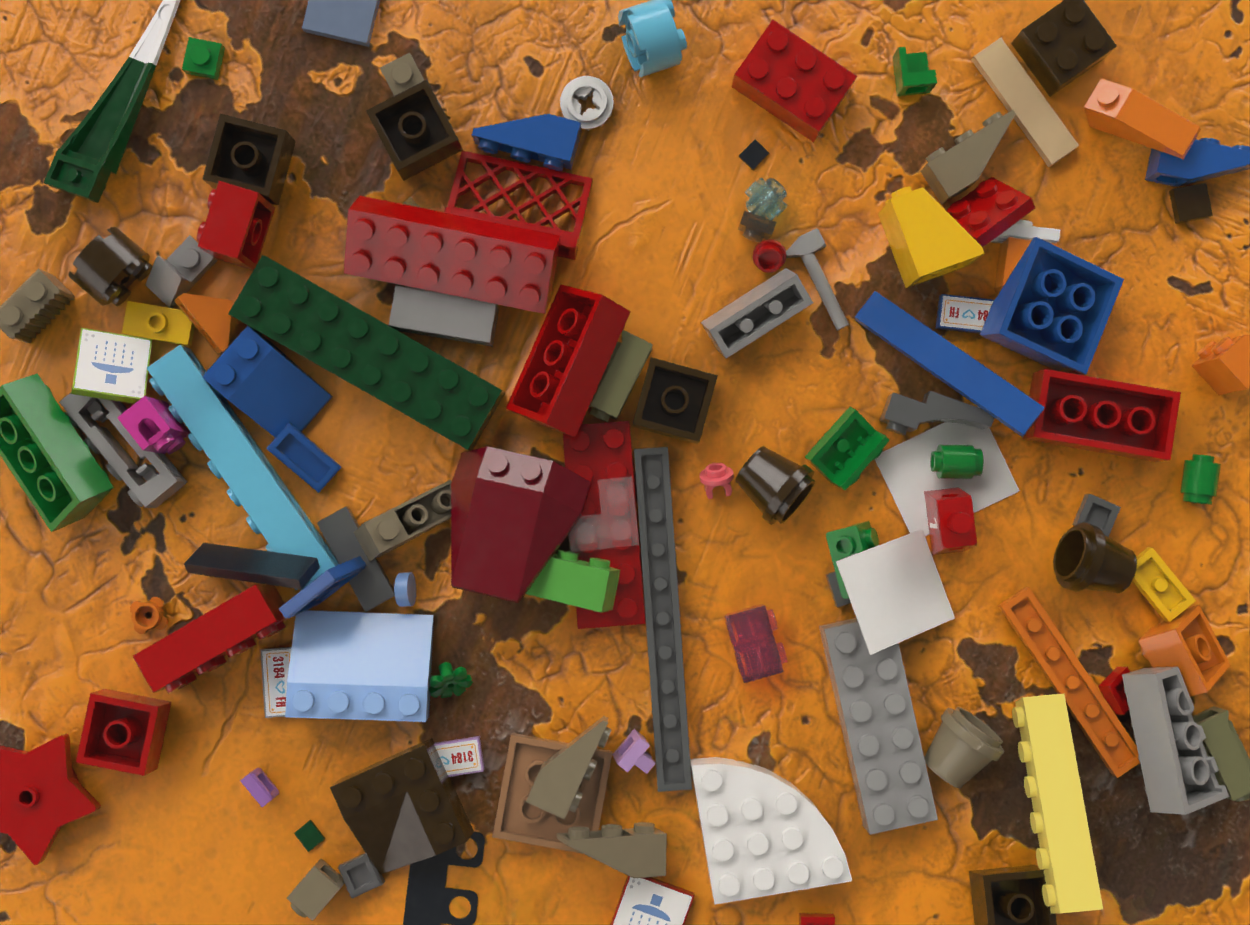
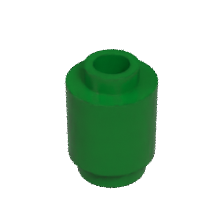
M938 445L937 450L931 453V471L936 472L939 479H972L974 476H981L983 471V452L981 449H974L973 445Z
M1193 454L1192 460L1184 461L1180 491L1184 493L1183 501L1212 505L1213 497H1217L1221 464L1214 463L1213 456Z

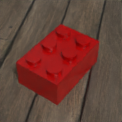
M772 19L734 74L731 87L814 143L850 91L857 76Z

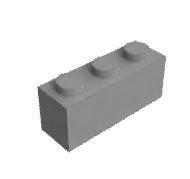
M785 268L703 320L701 324L716 349L725 358H728L810 306L813 302L798 275Z
M395 286L389 326L401 332L493 347L500 307L498 304L426 291L424 289Z

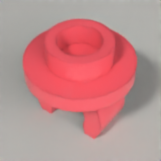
M712 463L700 472V481L705 485L706 495L709 499H713L712 490L716 486H723L726 497L731 496L732 488L730 482L734 478L731 468L723 463Z

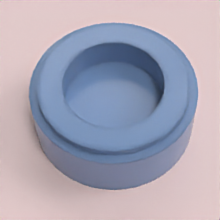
M412 572L398 573L395 578V600L400 607L414 606L416 581Z

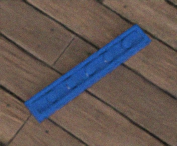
M874 291L854 317L856 322L1021 437L1027 433L1044 411V406L876 291Z

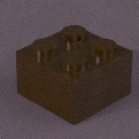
M1084 0L1062 1L1022 29L1011 43L1050 97L1098 64L1117 47Z
M427 79L366 110L403 181L463 150Z
M220 113L202 179L213 189L217 188L218 181H223L258 192L271 204L279 205L296 141L287 130Z
M651 357L632 427L698 444L718 375Z
M1037 865L969 871L975 925H1057L1056 914H1051L1050 907H1047L1044 903L1042 886L1046 884L1044 870H1040Z

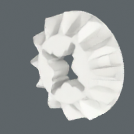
M593 76L577 77L570 81L562 91L560 108L564 118L581 122L582 129L589 131L598 126L602 127L612 114L614 104L612 92L607 84L599 78ZM593 92L592 102L596 108H588L581 115V104L577 99L586 100Z

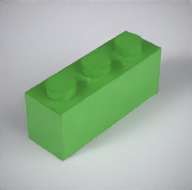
M558 550V554H554L526 594L601 613L613 610L621 569L610 567V561L591 557L590 561L587 562L578 560L577 553Z

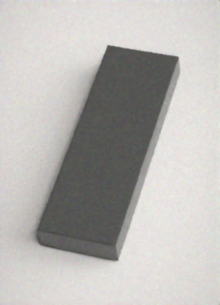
M348 506L317 522L339 564L361 556L366 563V568L349 581L365 612L395 596L394 588L378 559L369 562L353 533L359 528V525Z

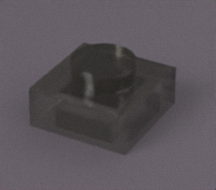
M744 211L738 230L744 232L743 236L745 238L761 242L763 239L771 238L777 222Z

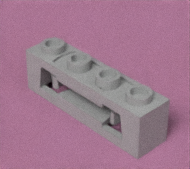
M71 393L59 402L66 410L64 413L70 418L72 426L77 429L80 427L87 436L85 442L89 448L98 455L102 454L109 463L106 465L108 471L117 480H123L130 488L128 494L138 506L142 507L144 505L145 508H157L187 483L186 479L165 454L143 451L117 418L127 410L122 402ZM109 419L141 459L147 458L151 465L144 463L138 467L110 431L105 427H100L96 420L103 423Z

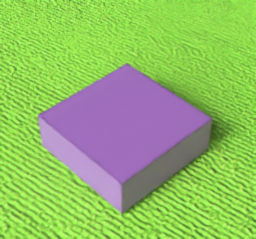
M256 768L240 780L261 807H264L280 794L279 790L261 768Z

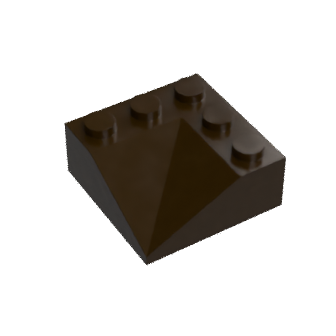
M433 738L350 774L330 787L345 822L380 874L436 856L467 842L474 832L450 777H448L435 748Z

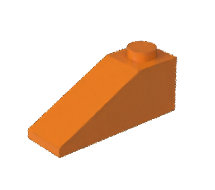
M1102 78L1084 106L1089 127L1181 159L1185 158L1201 130L1200 126L1133 88Z

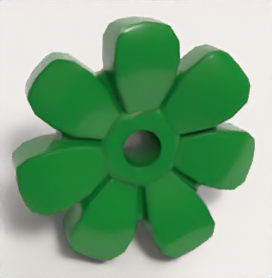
M444 662L438 667L440 675H434L429 679L431 686L429 692L433 698L439 696L441 698H448L452 696V692L456 696H460L466 691V688L472 685L473 681L471 675H467L466 668L458 667L453 671L452 664Z

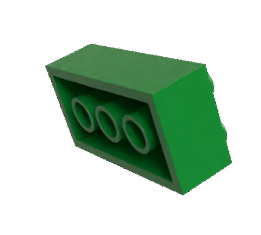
M38 373L0 387V456L51 532L85 518L114 488L107 473L101 469L91 454L88 445L82 441L72 426L70 418L62 411L54 399L50 388L44 384Z

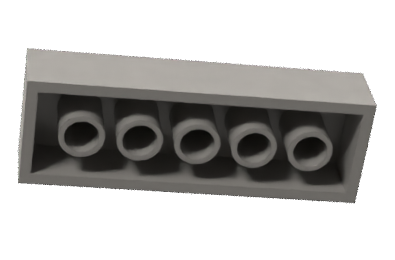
M857 618L819 626L863 827L871 835L938 820L899 643L870 655Z

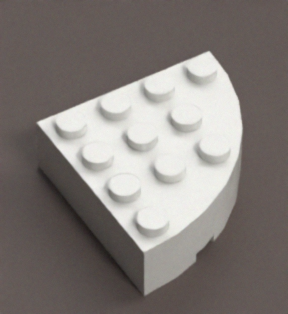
M720 757L690 759L715 905L852 881L846 855L833 829L813 802L791 782L766 768L743 761Z

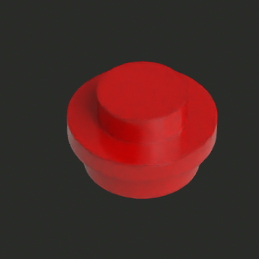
M763 240L753 250V262L763 272L773 273L779 270L786 262V249L776 240Z

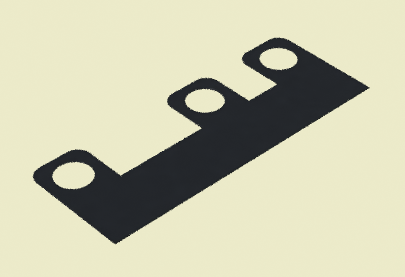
M473 832L470 837L478 846L477 854L472 859L464 860L460 858L456 853V847L436 856L410 864L403 925L474 924L478 904L477 894L471 890L445 888L448 865L473 868L481 865L485 844L483 834ZM458 896L467 898L471 904L470 913L461 919L455 918L449 911L451 900Z

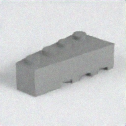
M1179 667L1142 668L1123 674L1124 691L1127 697L1131 725L1135 735L1150 812L1186 815L1228 798L1229 794L1225 785H1219L1214 774L1219 770L1214 757L1207 756L1202 741L1206 736L1202 725L1195 723L1191 715L1194 705Z

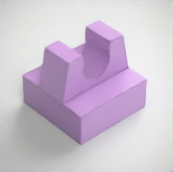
M636 729L632 730L612 754L616 763L626 772H629L636 765L647 774L656 764L651 759L652 756L646 752L650 746L649 743Z

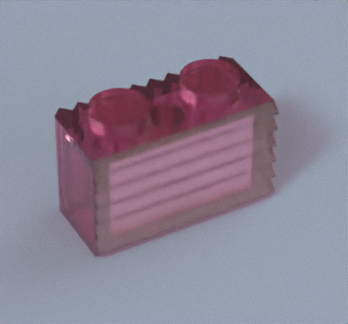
M760 604L724 614L740 676L744 683L784 672L782 663L787 662V657L782 642L777 644L775 642L773 630L778 629V625L772 609L766 610L765 605Z

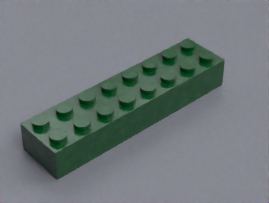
M265 255L261 256L228 313L469 451L474 449L505 395L503 390Z

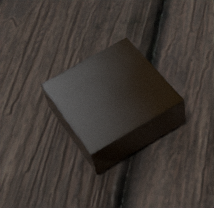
M1206 183L1174 188L1169 191L1175 224L1213 216Z

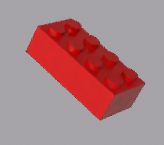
M560 284L506 409L537 424L575 438L631 311L604 295Z
M1042 369L1034 372L1032 375L1029 397L1045 408L1022 439L1151 462L1171 460L1181 392Z
M255 584L133 655V658L153 693L166 689L167 693H171L196 681L195 673L199 676L225 664L227 661L224 656L228 655L230 658L257 645L254 640L258 637L261 640L285 629L284 621L288 620V618L285 619L278 609L285 603L274 585Z

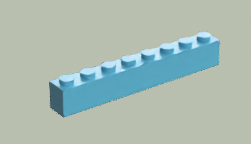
M179 345L148 366L147 370L152 376L149 379L152 387L159 395L163 396L165 394L172 405L168 407L169 411L179 423L184 422L191 432L188 434L189 440L197 450H204L209 457L208 467L218 479L223 478L229 486L227 494L238 507L243 506L249 515L246 521L256 534L262 533L268 542L265 546L266 550L317 558L320 568L304 588L326 570L339 565L329 546L227 400L202 378L206 370L192 350Z

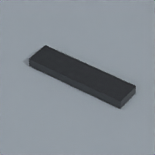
M203 543L184 563L187 573L295 589H303L320 568L318 559L315 557Z

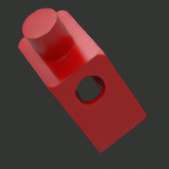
M959 487L924 491L932 555L963 552L977 545V535L971 495Z

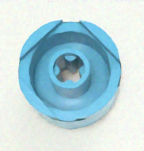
M650 0L619 11V26H626V35L621 36L623 46L633 70H640L639 77L679 65L682 61L681 50L687 49L685 34L681 28H676L673 20L675 11L671 0Z

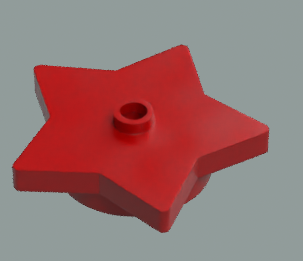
M69 734L58 736L29 752L0 745V833L8 834L34 865H38L45 860L62 825L101 808L100 803L79 783L77 775L72 768Z

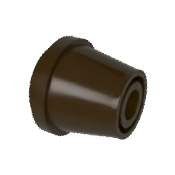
M765 446L760 447L747 460L735 479V482L739 484L763 513L762 518L771 525L777 521L780 524L785 522L805 500L815 484V480L812 479L814 471L806 464L800 466Z
M1082 522L1069 529L1060 539L1054 554L1053 568L1058 583L1072 591L1090 589L1121 593L1129 587L1135 576L1137 559L1132 550L1104 535L1098 526Z

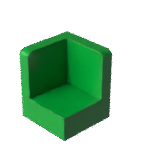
M898 47L893 56L897 96L930 93L937 84L936 70H929L927 53L906 54V47Z

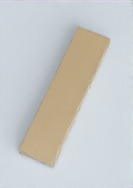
M1002 38L993 42L971 59L1008 112L1014 110L1016 114L1013 119L1048 167L1079 146Z

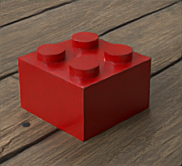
M218 181L217 188L213 189L208 197L207 206L209 212L206 222L203 221L198 228L197 241L199 243L197 247L217 260L254 270L258 263L275 207L258 192Z
M102 689L90 693L76 763L142 776L157 770L172 702L110 689Z

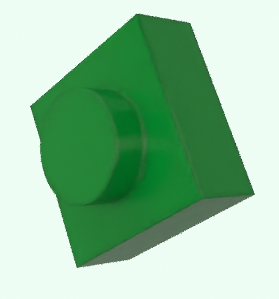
M189 37L182 70L186 74L218 80L225 47L221 43Z

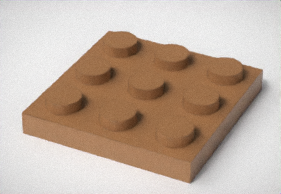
M512 733L492 837L581 853L558 840L557 833H568V828L576 826L588 827L589 831L599 830L612 751L596 748L592 759L597 761L593 774L589 781L583 778L578 788V791L583 793L575 813L568 811L564 820L526 801L542 764L568 743Z

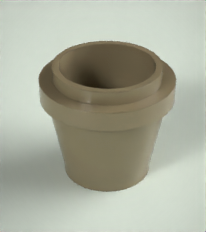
M957 707L955 710L947 708L941 715L942 723L924 759L926 765L935 774L950 785L961 789L963 785L992 760H999L1004 753V749L1001 746L1003 741L987 724L961 707Z

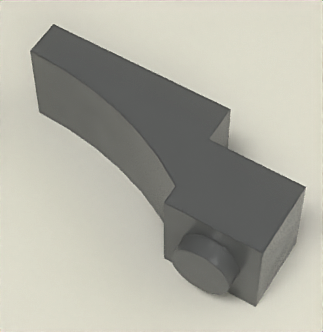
M932 391L924 394L922 402L893 392L888 396L880 418L881 422L887 424V430L901 435H906L907 431L913 432L917 430L918 425L924 423L951 422L987 429L992 426L994 420L993 416L981 408Z

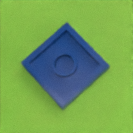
M358 556L326 570L278 609L285 619H289L321 604L362 572L367 566L361 556Z

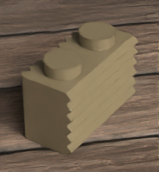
M38 268L0 306V329L9 338L31 343V338H36V334H41V329H46V324H51V319H55V315H60V310H65V305H70V300H74L75 296L53 274L51 275Z

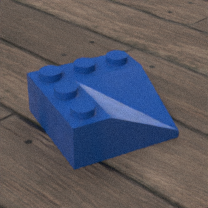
M1034 237L994 300L980 336L1055 371L1086 375L1124 279L1051 243Z

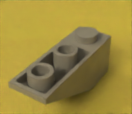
M1014 110L1004 116L1000 112L995 113L982 123L984 128L974 134L970 129L954 140L956 146L948 151L941 147L926 157L928 163L920 172L941 205L970 188L979 179L1016 114Z
M449 480L374 517L356 529L353 533L369 562L451 519L452 481Z
M603 716L542 764L528 795L527 803L564 820L568 811L575 813L583 795L582 792L578 791V788L583 778L588 781L590 780L597 761L592 759L597 746L604 748L612 729L606 727L608 717Z
M638 822L634 823V828L622 829L621 825L607 824L602 825L601 830L589 831L588 827L576 826L568 828V833H557V839L567 846L632 878L666 876L667 834L655 828L653 823Z

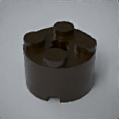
M111 227L107 229L111 233L110 236L104 239L98 235L80 252L73 262V265L78 268L76 273L69 271L68 274L75 283L103 306L110 303L116 306L121 305L131 293L128 290L129 286L136 279L139 281L145 279L153 267L149 263L150 256L117 227Z

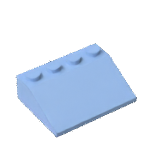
M306 610L297 614L295 617L287 678L285 717L426 722L429 718L430 708L429 688L431 686L429 679L431 678L434 615Z

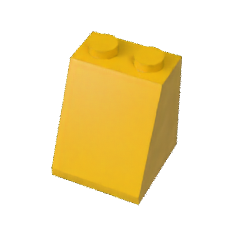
M911 186L893 192L891 194L892 198L885 201L886 205L878 213L905 288L967 267L985 254L983 247L923 187L912 191Z

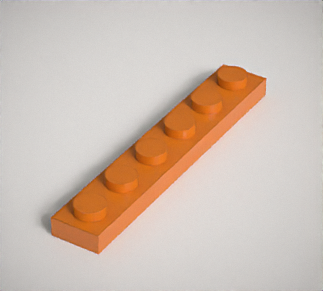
M1030 587L1023 588L999 604L998 607L1056 693L1065 694L1067 709L1111 774L1119 778L1140 764L1137 745Z

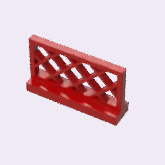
M462 150L448 206L445 207L444 212L560 235L558 257L576 260L579 238L593 178ZM467 162L482 165L486 174L471 182L465 174ZM505 170L514 172L519 180L503 189L495 176ZM537 177L545 178L552 187L536 196L528 183ZM491 179L499 192L483 201L475 188ZM464 180L466 185L461 188L462 181ZM570 184L583 186L582 196L569 203L561 189ZM524 186L532 199L516 208L508 194ZM469 191L472 192L479 203L469 210L456 207L458 198ZM556 193L564 207L549 215L541 201ZM504 198L512 211L502 217L494 216L488 206ZM536 205L545 218L535 224L527 223L521 213ZM577 206H579L578 214L574 210ZM569 212L575 220L574 231L560 230L554 220Z

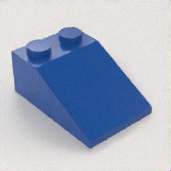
M248 325L202 376L204 380L275 438L289 422L302 432L333 397L259 331Z

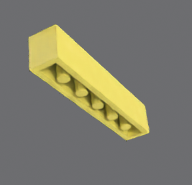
M1065 694L1023 697L1015 702L1016 707L1012 709V717L1015 727L1020 729L1022 741L1018 743V753L1021 762L1026 764L1027 777H1024V788L1027 797L1032 799L1034 812L1030 813V824L1033 833L1038 834L1040 848L1036 849V859L1039 869L1044 870L1046 884L1042 886L1044 903L1047 907H1050L1051 914L1103 910Z

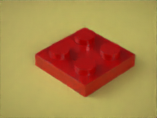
M990 177L988 180L978 184L973 191L961 200L951 204L946 211L984 247L1033 211L1035 205L1031 197L994 177Z

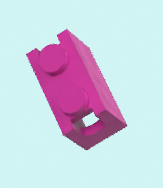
M147 396L142 397L117 417L143 451L172 454L185 445L186 442L183 438H186L191 433L184 423H179L173 417L168 408L170 405L166 401Z

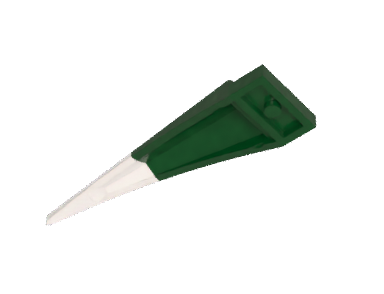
M180 0L162 1L147 29L113 81L74 132L56 152L44 184L96 203L99 202L110 174H117Z

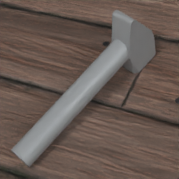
M816 228L799 236L786 251V258L801 257L838 331L848 326L849 323L814 254L826 247L820 231Z

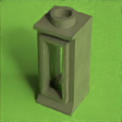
M624 330L621 333L622 343L617 342L597 391L592 398L593 401L589 405L592 408L589 414L605 422H608L610 418L618 419L653 344Z
M1213 706L1192 716L1195 723L1202 725L1206 736L1202 741L1207 756L1214 757L1219 770L1214 774L1218 784L1225 785L1229 794L1228 799L1237 802L1250 799V759L1232 721L1228 720L1229 711Z

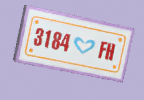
M480 736L434 744L448 777L483 772L485 770Z

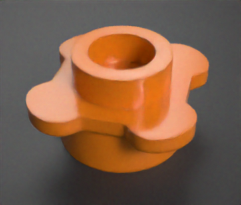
M152 597L150 601L143 603L135 601L131 604V618L134 623V630L137 633L145 634L149 629L156 628L162 630L166 628L168 619L164 617L162 609L164 601L160 597ZM148 612L152 614L150 619L146 617Z

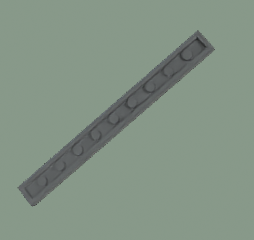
M668 447L634 449L658 792L691 790L692 779Z

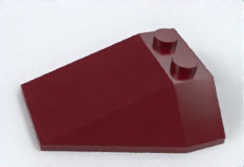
M488 446L461 453L451 482V586L519 603L582 516L591 482L558 463L547 459Z

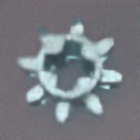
M760 178L745 191V194L750 197L746 202V207L759 220H764L768 217L772 221L788 206L783 202L787 192L775 179L769 178L764 181L763 178Z

